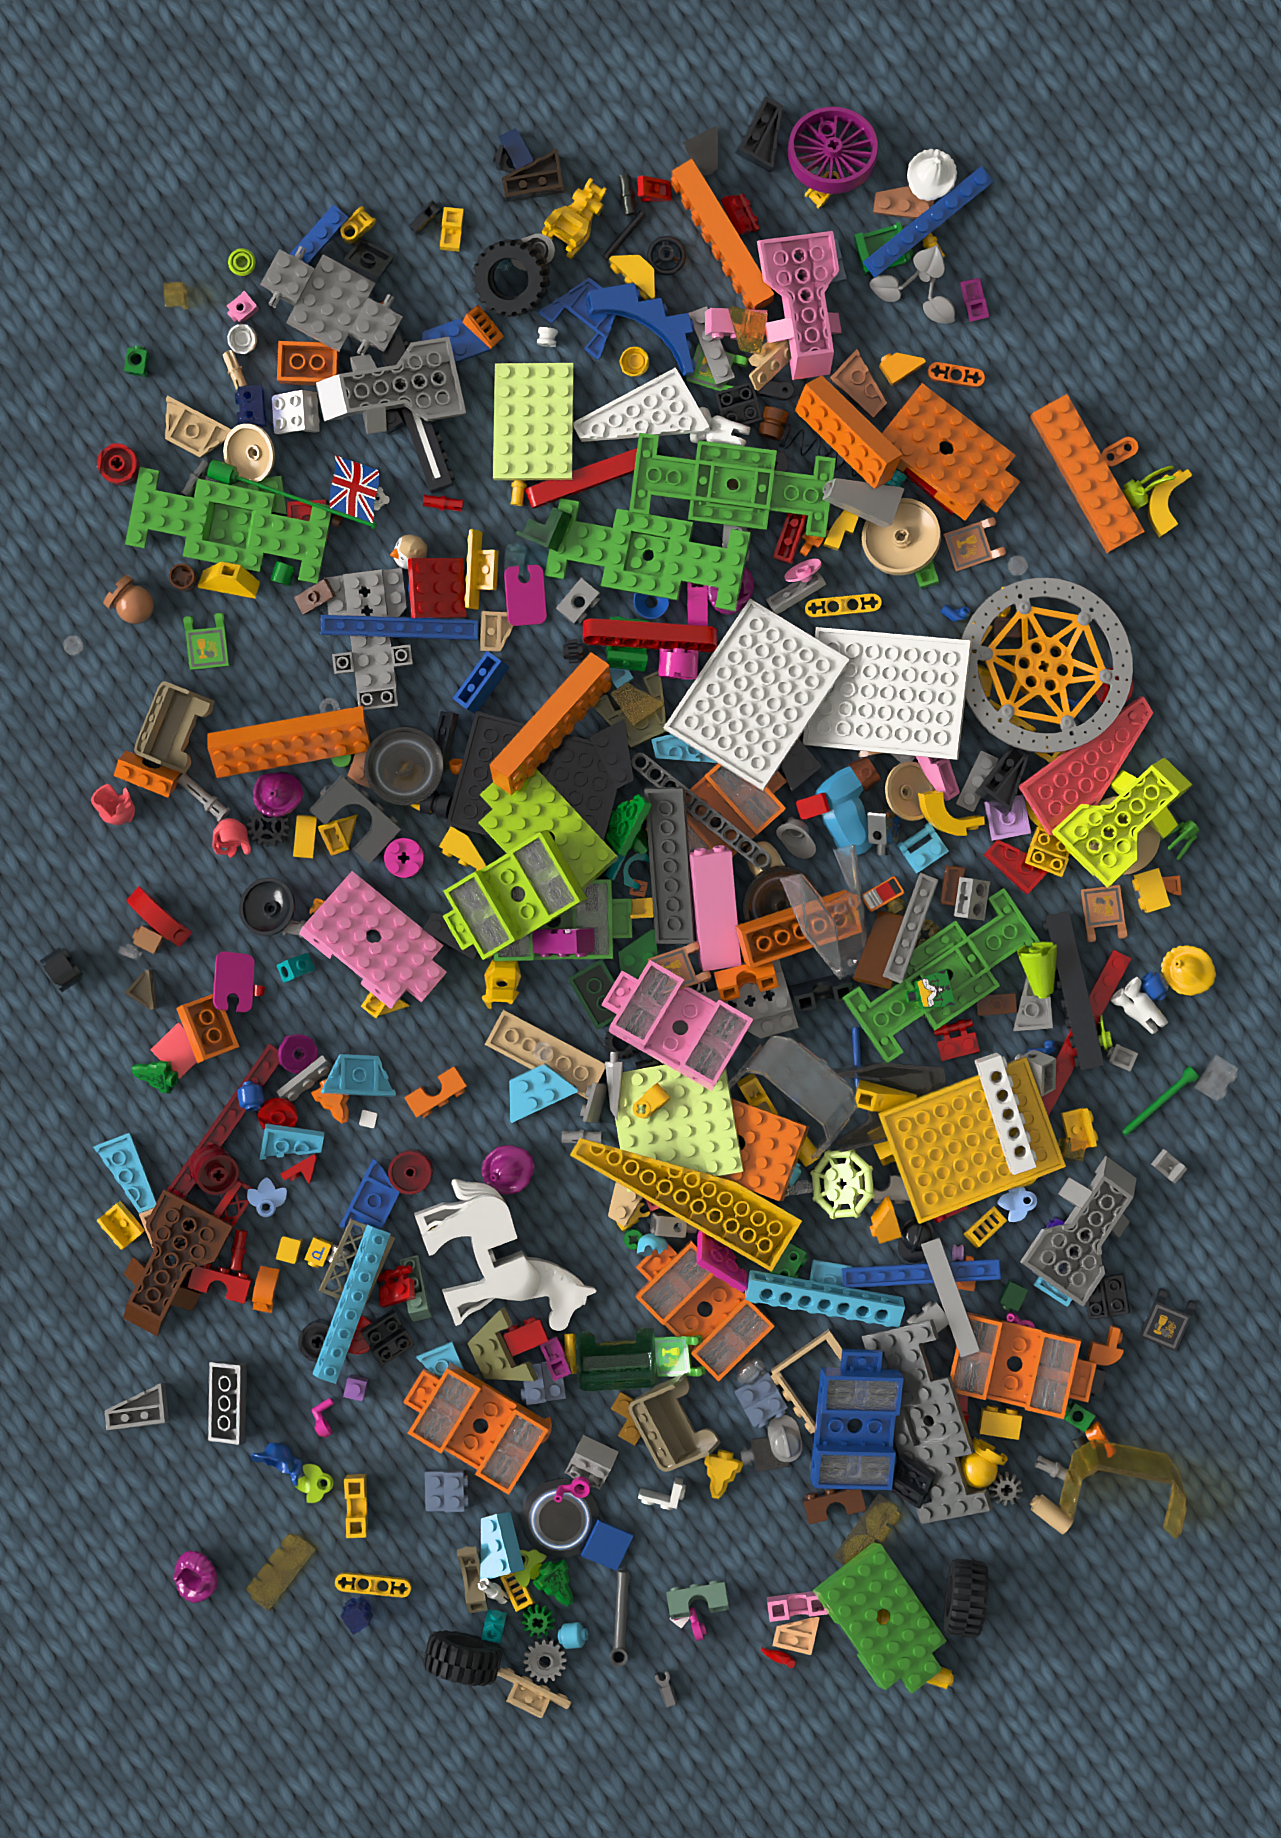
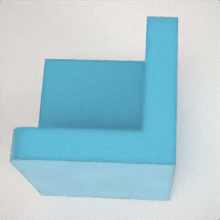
M610 668L611 680L617 690L634 680L629 670Z

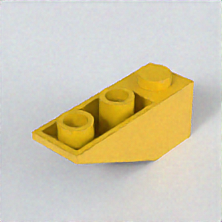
M451 826L439 846L443 849L441 853L450 858L453 855L458 857L460 864L467 868L471 865L476 868V871L486 867L487 864L470 837Z
M859 1080L853 1106L882 1112L916 1099L917 1095Z

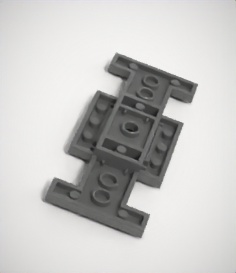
M933 1319L862 1336L866 1350H881L885 1352L889 1368L899 1370L903 1376L900 1416H896L894 1441L899 1456L905 1454L936 1475L929 1491L931 1501L924 1502L920 1509L916 1508L921 1524L987 1512L993 1509L987 1490L969 1492L959 1456L973 1454L975 1450L951 1376L939 1379L937 1377L933 1378L922 1343L939 1338ZM927 1415L934 1419V1424L927 1422Z

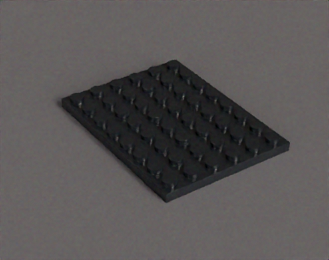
M478 711L475 712L446 821L447 826L491 837L478 823L492 810L480 794L493 783L490 769L491 762L526 725L525 723ZM566 734L559 747L549 753L548 759L544 763L541 762L537 770L604 841L618 790H616L591 740ZM549 832L555 842L554 834Z

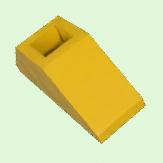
M640 255L611 256L609 258V263L611 264L609 267L616 274L621 273L625 277L624 281L627 284L635 283V287L639 289L640 296L645 301L655 299L654 268Z
M219 562L203 570L198 583V588L254 599L260 586V581L241 565Z

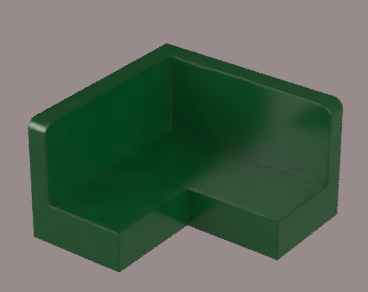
M553 507L546 525L528 519L523 533L516 531V535L557 552L572 515Z

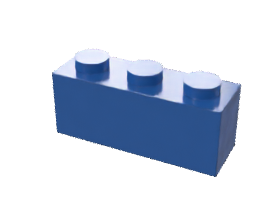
M486 651L452 699L475 714L510 667L489 651Z

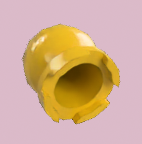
M974 1437L972 1444L975 1452L964 1455L961 1458L960 1464L967 1485L980 1489L989 1486L996 1479L998 1474L997 1465H1005L1008 1457L1004 1453H1001V1455L997 1454L994 1451L996 1447L980 1438Z

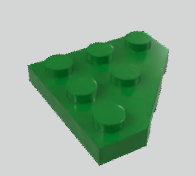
M638 794L634 796L632 801H625L618 805V809L612 810L605 838L620 855L626 856L628 850L631 849L636 834L641 830L642 823L650 812L652 804L645 796Z

